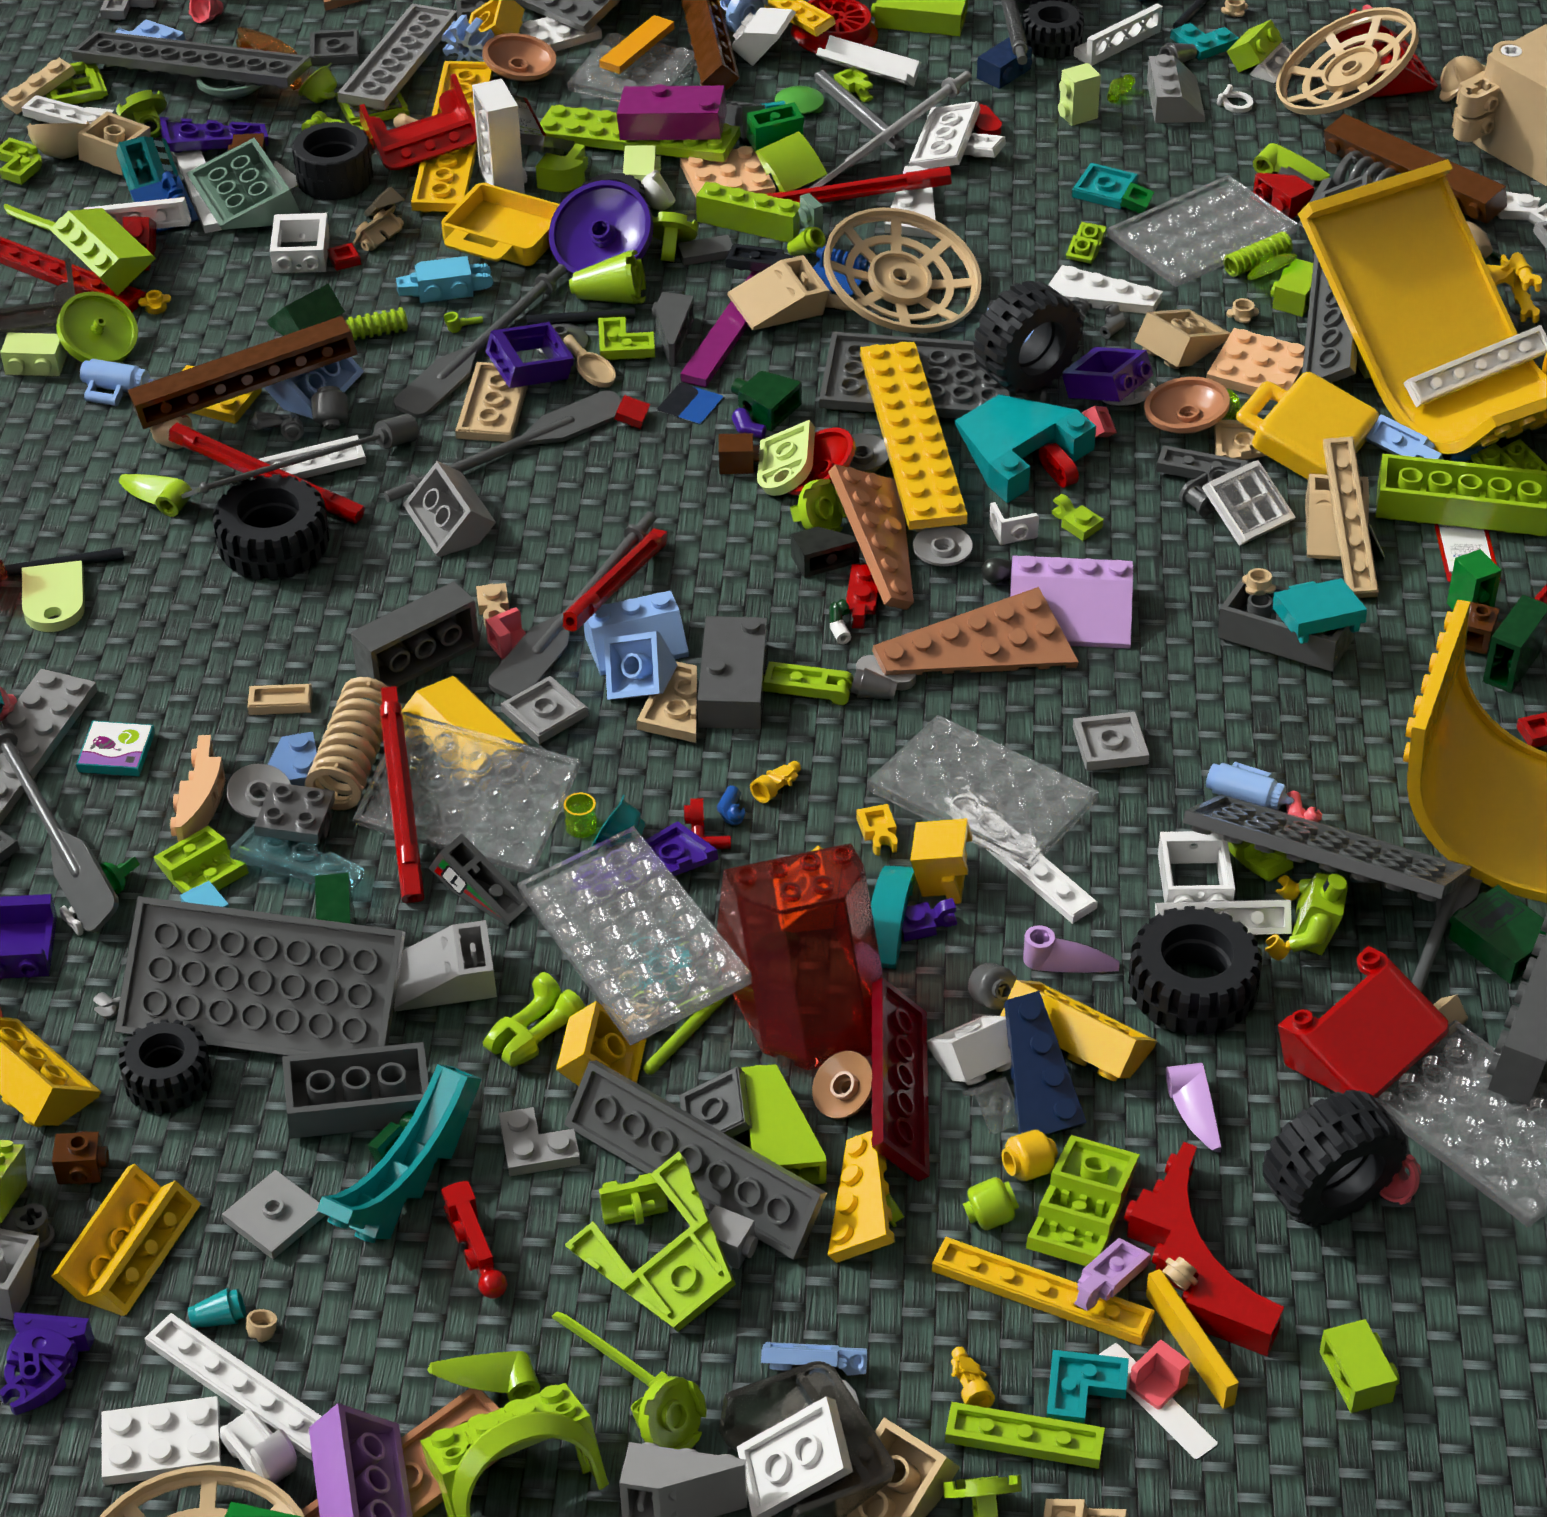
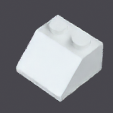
M760 8L754 15L750 12L741 22L742 25L733 34V37L736 39L732 43V49L753 66L780 38L796 12L793 9Z
M982 1016L927 1040L928 1050L952 1081L966 1082V1085L976 1084L986 1079L985 1073L996 1069V1072L1010 1069L1012 1065L1005 1016Z

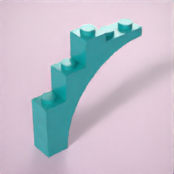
M437 1064L416 1111L400 1137L383 1159L353 1186L334 1195L322 1196L316 1211L328 1215L327 1222L332 1225L356 1230L354 1236L361 1240L375 1243L376 1239H391L407 1198H422L438 1158L452 1159L482 1079L453 1066Z

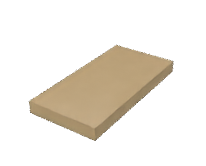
M477 362L455 430L456 439L497 442L512 440L528 385L509 388L493 363Z

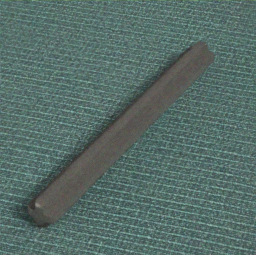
M825 70L815 73V82L873 133L878 135L889 127ZM897 133L885 143L897 151L904 146V139Z

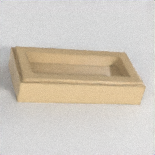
M312 684L249 686L248 714L311 713Z

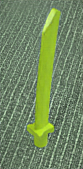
M4 204V209L8 215L47 230H50L56 223Z
M555 1312L552 1315L555 1321L594 1346L648 1387L656 1380L668 1376L661 1371L654 1377L566 1314Z

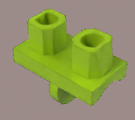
M651 1173L639 1175L635 1181L624 1184L616 1180L606 1182L599 1189L605 1225L634 1219L635 1224L639 1225L644 1223L645 1216L669 1211L666 1194L651 1176Z

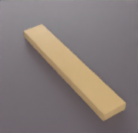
M1353 436L1323 439V450L1344 581L1358 598L1378 597L1379 590Z

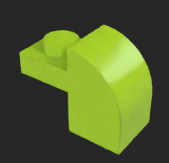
M576 143L565 157L546 153L535 166L537 188L554 192H567L581 187L585 182L584 171L588 166L585 145Z

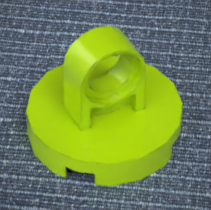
M152 90L140 91L125 98L127 101L125 105L118 104L116 108L117 115L141 124L149 121L154 122L157 128L155 131L150 132V137L158 138L160 136L161 128L158 115L167 106V101L162 91L158 90L157 94H153Z
M665 211L659 212L658 217L653 218L654 229L652 237L663 240L661 261L674 262L677 243L696 239L699 229L698 222L694 219L691 223L687 221V215Z
M813 480L804 485L799 494L798 504L790 507L793 522L801 521L806 530L822 527L841 532L843 527H840L842 518H846L847 515L835 487L829 483L831 480Z
M665 1376L656 1380L645 1392L644 1397L635 1401L631 1406L634 1419L638 1428H640V1433L645 1443H654L660 1447L679 1450L683 1448L692 1449L702 1435V1432H699L698 1429L701 1417L706 1418L707 1408L702 1391L693 1381H687L683 1377Z
M1009 1475V1481L1008 1477L998 1478V1476L956 1480L957 1488L955 1481L943 1482L944 1498L971 1497L973 1517H998L996 1495L1022 1492L1021 1475Z

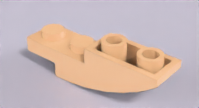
M198 735L197 748L191 751L194 771H189V780L180 781L179 794H174L173 808L176 817H171L170 829L172 837L177 836L178 842L209 824L219 806L224 791L225 774L222 758L215 757L211 735Z

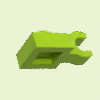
M851 67L834 75V79L850 93L856 92L862 102L873 99V96L868 92V89L873 88V84L869 82L868 76L857 68Z
M1060 494L1053 499V502L1058 507L1052 510V514L1056 518L1062 519V528L1080 540H1086L1103 527V518L1083 505L1074 508L1071 500L1066 495Z

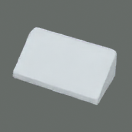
M1281 42L1262 63L1254 68L1250 75L1275 83L1283 64L1292 52Z

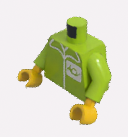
M1315 873L1313 878L1301 879L1299 883L1293 881L1289 876L1283 875L1278 879L1283 888L1276 889L1275 891L1285 900L1291 901L1295 900L1301 893L1298 898L1292 936L1286 942L1277 934L1270 936L1266 940V944L1269 947H1266L1265 951L1277 961L1284 959L1290 950L1294 953L1308 950L1322 956L1342 919L1348 889L1347 882L1339 874Z

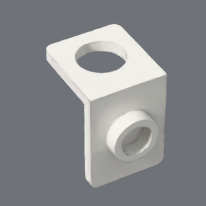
M996 502L990 503V526L1000 545L1038 537L1039 516L1037 513L1004 519Z

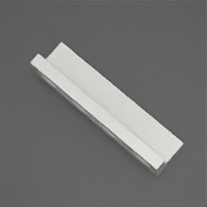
M1157 3L1088 37L1087 42L1074 48V57L1093 66L1159 33L1163 6Z
M831 35L829 36L826 49L818 48L816 53L824 61L847 68L855 67L861 72L912 87L915 85L922 64L918 60Z

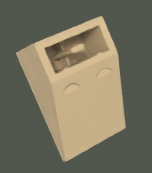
M802 255L776 262L730 290L727 295L750 328L757 330L823 315L829 289L805 256Z
M1309 474L1305 499L1307 558L1341 560L1328 475ZM1360 477L1368 524L1369 482L1368 477Z

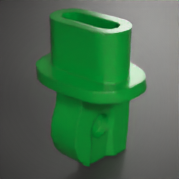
M135 856L125 863L118 865L107 862L100 864L116 894L124 890V876L140 865Z

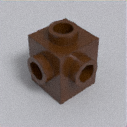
M1470 602L1466 650L1487 655L1492 635L1502 623L1497 621L1500 609Z
M99 1131L55 1134L52 1165L57 1183L86 1184L101 1182L103 1167L109 1166L108 1146L102 1145Z

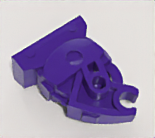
M14 1313L13 1325L16 1336L13 1338L7 1351V1364L4 1369V1377L7 1384L0 1390V1399L6 1404L10 1398L19 1397L16 1401L9 1403L11 1411L15 1416L45 1404L66 1387L64 1377L75 1368L78 1352L90 1351L95 1338L89 1318ZM20 1372V1375L15 1377V1373Z

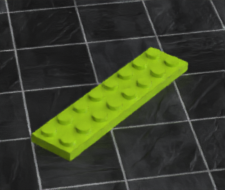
M552 105L540 122L546 136L574 141V145L577 143L587 147L621 151L625 150V146L656 145V155L682 158L695 157L716 162H725L741 136L740 126L724 123L721 139L620 140L616 112L589 110L584 107L571 108L563 105Z

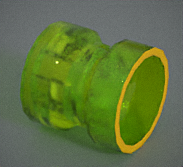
M581 792L569 795L563 804L567 833L576 838L592 835L597 829L595 799L591 795Z

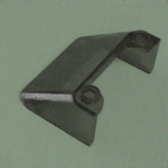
M65 258L68 282L56 287L54 290L55 301L1 308L0 334L56 326L57 318L63 305L71 297L77 295L76 281L70 258Z
M821 1361L807 1363L732 1390L724 1395L719 1433L725 1443L735 1451H737V1446L827 1396L836 1400L853 1472L797 1502L793 1515L789 1517H846L893 1479L895 1472L893 1459L839 1374L830 1364Z

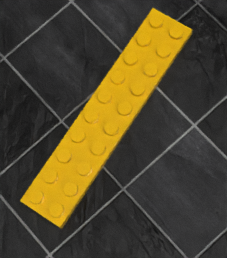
M444 61L432 116L441 113L439 97L445 91L450 90V75L456 74L475 119L472 85L492 81L494 72L485 62ZM477 141L473 145L420 162L411 200L412 211L449 213L463 199L469 189L478 147Z
M899 342L886 345L875 344L860 347L861 361L909 530L967 524L966 508L915 342Z

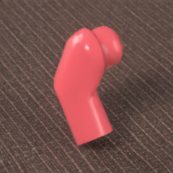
M1290 791L1287 793L1289 797L1294 799L1292 804H1286L1288 814L1316 822L1322 820L1320 810L1315 811V807H1309L1307 810L1303 808L1299 792Z

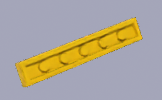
M945 1237L932 1263V1272L1139 1346L1142 1345L1154 1318L1153 1309L1116 1296L1110 1297L1107 1301L1099 1298L1097 1304L1086 1311L1074 1304L1079 1292L1077 1290L1078 1283L949 1237Z

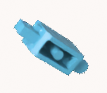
M467 256L422 261L415 265L414 273L396 278L398 295L419 297L420 303L473 297V291L492 287L494 281L492 276H490L491 268L488 264H469Z

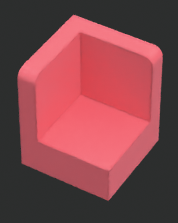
M1093 406L1081 412L1096 425L1095 438L1109 437L1117 433L1107 407Z
M515 607L485 619L487 642L501 659L506 658L526 634L522 629L519 609Z
M1160 1339L1132 1366L1129 1389L1154 1408L1161 1409L1187 1384L1191 1361Z

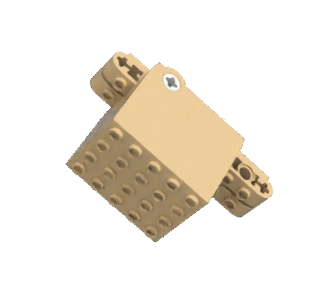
M1547 24L1514 41H1501L1495 44L1493 51L1488 54L1486 69L1459 83L1456 99L1458 107L1454 111L1452 128L1454 129L1453 136L1455 139L1462 142L1473 141L1480 149L1547 186Z

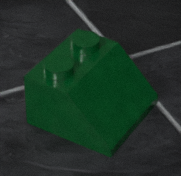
M328 283L288 304L268 319L267 323L271 328L285 336L339 317L345 310Z

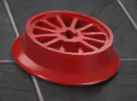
M857 0L809 1L808 3L833 16L836 22L834 26L817 37L795 24L791 28V35L799 42V46L815 54L818 48L826 49L830 35L869 47H873L878 40V30L871 22L869 9Z

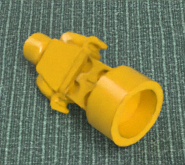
M794 760L788 765H782L773 771L769 770L766 772V775L756 778L750 784V791L753 797L761 803H767L778 794V790L784 785L792 786V782L796 781L798 777L797 773L801 770L800 763Z
M956 1347L952 1351L953 1359L951 1364L953 1365V1372L951 1375L952 1377L956 1376L964 1387L961 1392L964 1404L990 1408L995 1401V1396L989 1383L984 1381L986 1377L985 1372L981 1371L978 1363L971 1357H968L964 1347Z

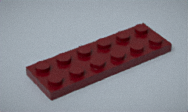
M882 977L872 983L871 1000L872 1148L919 1182L930 1176L927 1012Z

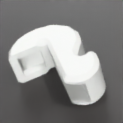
M245 1410L243 1414L220 1428V1438L232 1457L240 1460L246 1471L266 1478L274 1484L295 1471L297 1456L289 1437L283 1429L272 1433L255 1411Z

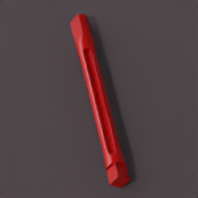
M950 166L906 172V174L788 192L768 193L767 195L781 199H790L800 203V196L810 193L817 201L825 203L904 190L911 191L952 184Z
M178 422L169 429V441L242 473L270 466L268 463L209 438ZM281 469L257 475L272 477V474H280L285 478L288 476L296 477L299 482L303 480ZM306 481L321 494L327 512L353 524H356L363 517L365 512L363 505Z
M653 528L625 557L563 613V627L568 631L574 632L578 630L616 591L666 545L667 531Z
M396 686L382 687L380 717L401 900L404 903L421 902L425 896L402 705L398 702Z

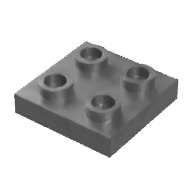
M272 782L254 824L255 836L319 844L320 838H326L329 833L331 810L335 802V791Z

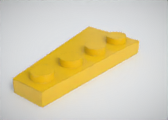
M872 1131L846 1140L828 1249V1256L836 1263L895 1243L894 1233L889 1229V1222L892 1221V1212L886 1202V1196L890 1194L889 1184L884 1180L883 1174L887 1170L886 1157L880 1155L872 1148Z

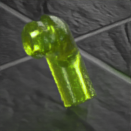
M1126 74L1123 78L1112 80L1109 85L1107 100L1111 103L1118 102L1121 94L1132 90L1135 78L1130 74Z

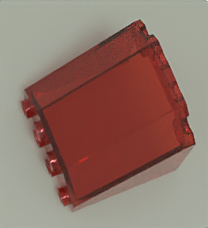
M849 843L724 869L714 958L725 980L728 982L730 990L762 1053L774 1058L778 1055L795 1060V1066L805 1070L819 1068L828 1058L843 1051H854L864 1057L871 1056L872 983L882 978L883 972L865 868L852 844Z

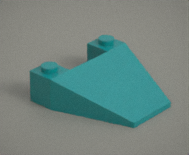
M998 394L955 420V425L988 487L1006 503L1029 490L1030 466L1022 459L1048 442L1057 443L1075 462L1095 448L1096 425L1077 409Z

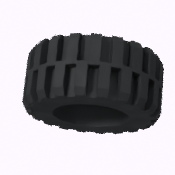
M1025 281L1022 284L1018 283L1010 286V290L1002 291L995 302L991 301L987 306L989 309L979 319L980 326L975 330L974 336L976 341L973 342L974 353H976L975 359L981 370L1005 389L1017 394L1038 392L1041 387L1047 388L1052 385L1054 379H1059L1063 375L1064 369L1066 367L1069 368L1073 361L1071 359L1080 348L1078 342L1082 340L1083 334L1080 329L1083 326L1079 310L1069 299L1044 282ZM1033 331L1030 338L1024 343L1025 339Z
M272 474V477L261 475L256 476L254 480L246 479L241 481L239 486L236 487L234 485L228 489L227 495L223 494L214 508L213 525L219 556L233 571L237 570V573L244 577L250 575L256 580L269 578L270 581L279 580L278 577L283 576L290 578L299 571L303 573L308 570L310 564L315 565L327 550L330 535L324 499L321 498V494L304 480L299 482L296 477L288 476L285 478L280 474Z
M1185 906L1184 910H1177V908L1165 911L1163 916L1159 913L1149 920V924L1145 923L1138 930L1137 937L1133 940L1128 978L1131 997L1144 1015L1149 1013V1019L1158 1026L1162 1023L1166 1025L1167 1030L1175 1033L1177 1030L1186 1032L1185 1035L1195 1036L1196 1032H1204V1035L1215 1034L1217 1029L1222 1031L1234 1027L1235 1022L1237 1024L1242 1022L1256 1004L1263 959L1261 949L1258 947V941L1251 932L1247 933L1248 928L1240 921L1234 922L1233 917L1224 912L1222 914L1215 913L1213 908L1204 907V910L1195 909V906ZM1182 963H1198L1214 969L1219 974L1209 978H1193L1182 975L1171 967Z
M1346 1090L1344 1094L1337 1092L1331 1094L1325 1100L1321 1098L1314 1102L1313 1106L1309 1109H1303L1299 1112L1291 1123L1288 1122L1282 1128L1279 1136L1273 1138L1270 1143L1271 1148L1266 1150L1264 1162L1262 1163L1265 1183L1292 1218L1305 1225L1317 1226L1320 1224L1324 1226L1331 1224L1334 1220L1340 1221L1348 1217V1214L1361 1210L1367 1202L1373 1201L1380 1195L1379 1192L1384 1187H1388L1391 1184L1393 1176L1399 1173L1403 1167L1402 1161L1406 1160L1407 1139L1402 1129L1375 1097L1363 1091Z

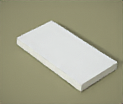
M979 102L932 107L909 165L928 169L960 165L981 110Z

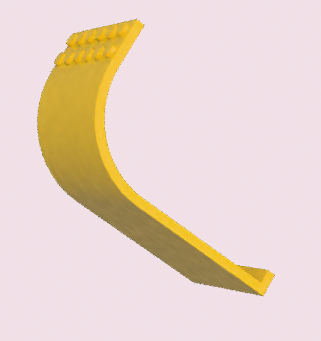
M1449 159L1309 202L1298 213L1370 377L1386 408L1396 422L1428 437L1435 444L1434 450L1443 454H1455L1479 445L1485 447L1497 442L1499 438L1506 436L1508 439L1522 433L1525 429L1530 428V430H1534L1547 423V375L1536 365L1534 360H1530L1417 408L1403 384L1407 379L1518 334L1446 178V175L1453 169Z
M1457 599L1453 612L1447 611L1444 622V631L1446 632L1439 633L1436 645L1438 654L1432 653L1429 663V672L1431 674L1424 675L1421 687L1423 696L1417 695L1413 710V715L1416 716L1415 718L1409 717L1405 737L1411 738L1410 742L1406 743L1403 755V762H1408L1407 792L1409 803L1419 827L1445 858L1471 866L1470 876L1482 880V883L1493 888L1499 885L1512 895L1547 903V752L1530 746L1507 732L1490 717L1477 700L1470 686L1465 667V647L1470 602Z

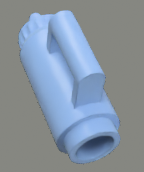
M91 359L90 361L85 360L80 368V379L88 385L84 399L89 402L118 406L124 392L128 393L129 389L155 381L150 379L147 370L134 365ZM103 388L115 391L114 394L97 392L96 389Z
M1234 762L1233 765L1213 763L1206 779V788L1212 789L1214 794L1226 795L1274 810H1279L1283 804H1292L1294 802V799L1286 794V786L1271 778L1272 773L1238 762Z

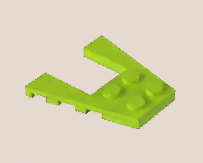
M678 1151L652 1172L651 1176L690 1227L633 1273L594 1221L565 1243V1246L572 1253L677 1332L736 1285L686 1159Z

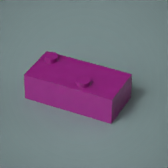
M658 84L655 86H624L616 113L620 140L721 139L727 114L724 85L665 86Z

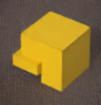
M967 818L916 822L910 861L922 897L946 895L947 899L953 898L955 904L962 902L964 879L969 871L965 849L966 842H970L973 839Z

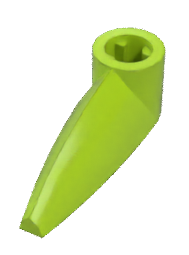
M1275 143L1268 144L1253 160V167L1257 173L1272 174L1274 171L1279 173L1281 166L1285 168L1289 166L1315 181H1322L1330 177L1329 173L1314 163Z
M121 474L119 478V483L126 491L143 501L155 504L163 514L170 517L178 515L191 498L182 499L181 494L192 491V489L185 481L178 478L145 474Z
M524 1351L497 1352L431 1362L427 1369L429 1374L464 1387L506 1393L509 1401L525 1399L540 1392V1384L528 1353Z

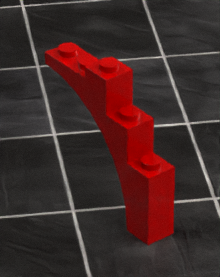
M1183 1142L1178 1153H1171L1165 1167L1167 1175L1165 1179L1157 1180L1153 1192L1143 1188L1137 1201H1130L1124 1216V1220L1129 1222L1127 1237L1155 1248L1152 1263L1156 1264V1270H1164L1167 1266L1165 1261L1168 1257L1176 1261L1179 1256L1197 1270L1193 1275L1198 1280L1195 1286L1191 1284L1186 1291L1169 1278L1168 1280L1174 1288L1184 1291L1181 1299L1205 1333L1268 1357L1281 1328L1284 1306L1255 1293L1234 1278L1214 1258L1201 1239L1191 1215L1187 1191L1195 1166L1197 1146Z

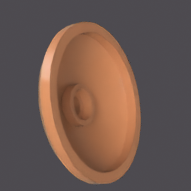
M519 33L500 34L490 38L484 44L482 52L485 64L494 73L506 79L521 82L535 81L546 77L555 69L557 60L554 50L547 43L536 37Z
M1204 377L1176 378L1157 386L1151 391L1144 403L1145 415L1152 425L1163 431L1175 434L1196 433L1214 426L1225 417L1230 408V397L1227 389L1212 379Z

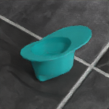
M623 794L618 806L598 832L591 846L590 854H593L602 844L626 848L629 844L636 843L641 838L645 822L641 819L639 810L624 801L625 794Z

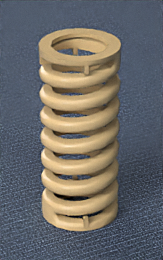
M356 677L345 683L332 713V718L327 725V730L323 735L322 742L318 747V752L305 779L306 787L327 788L335 791L333 810H347L358 804L366 786L367 778L371 773V767L375 763L376 755L380 750V744L383 741L380 706L382 705L381 688L388 686L373 678ZM361 698H368V699H371V700H373V701H375V702H372V701L367 700V699H361ZM336 780L345 782V783H347V784H343V783L337 782Z

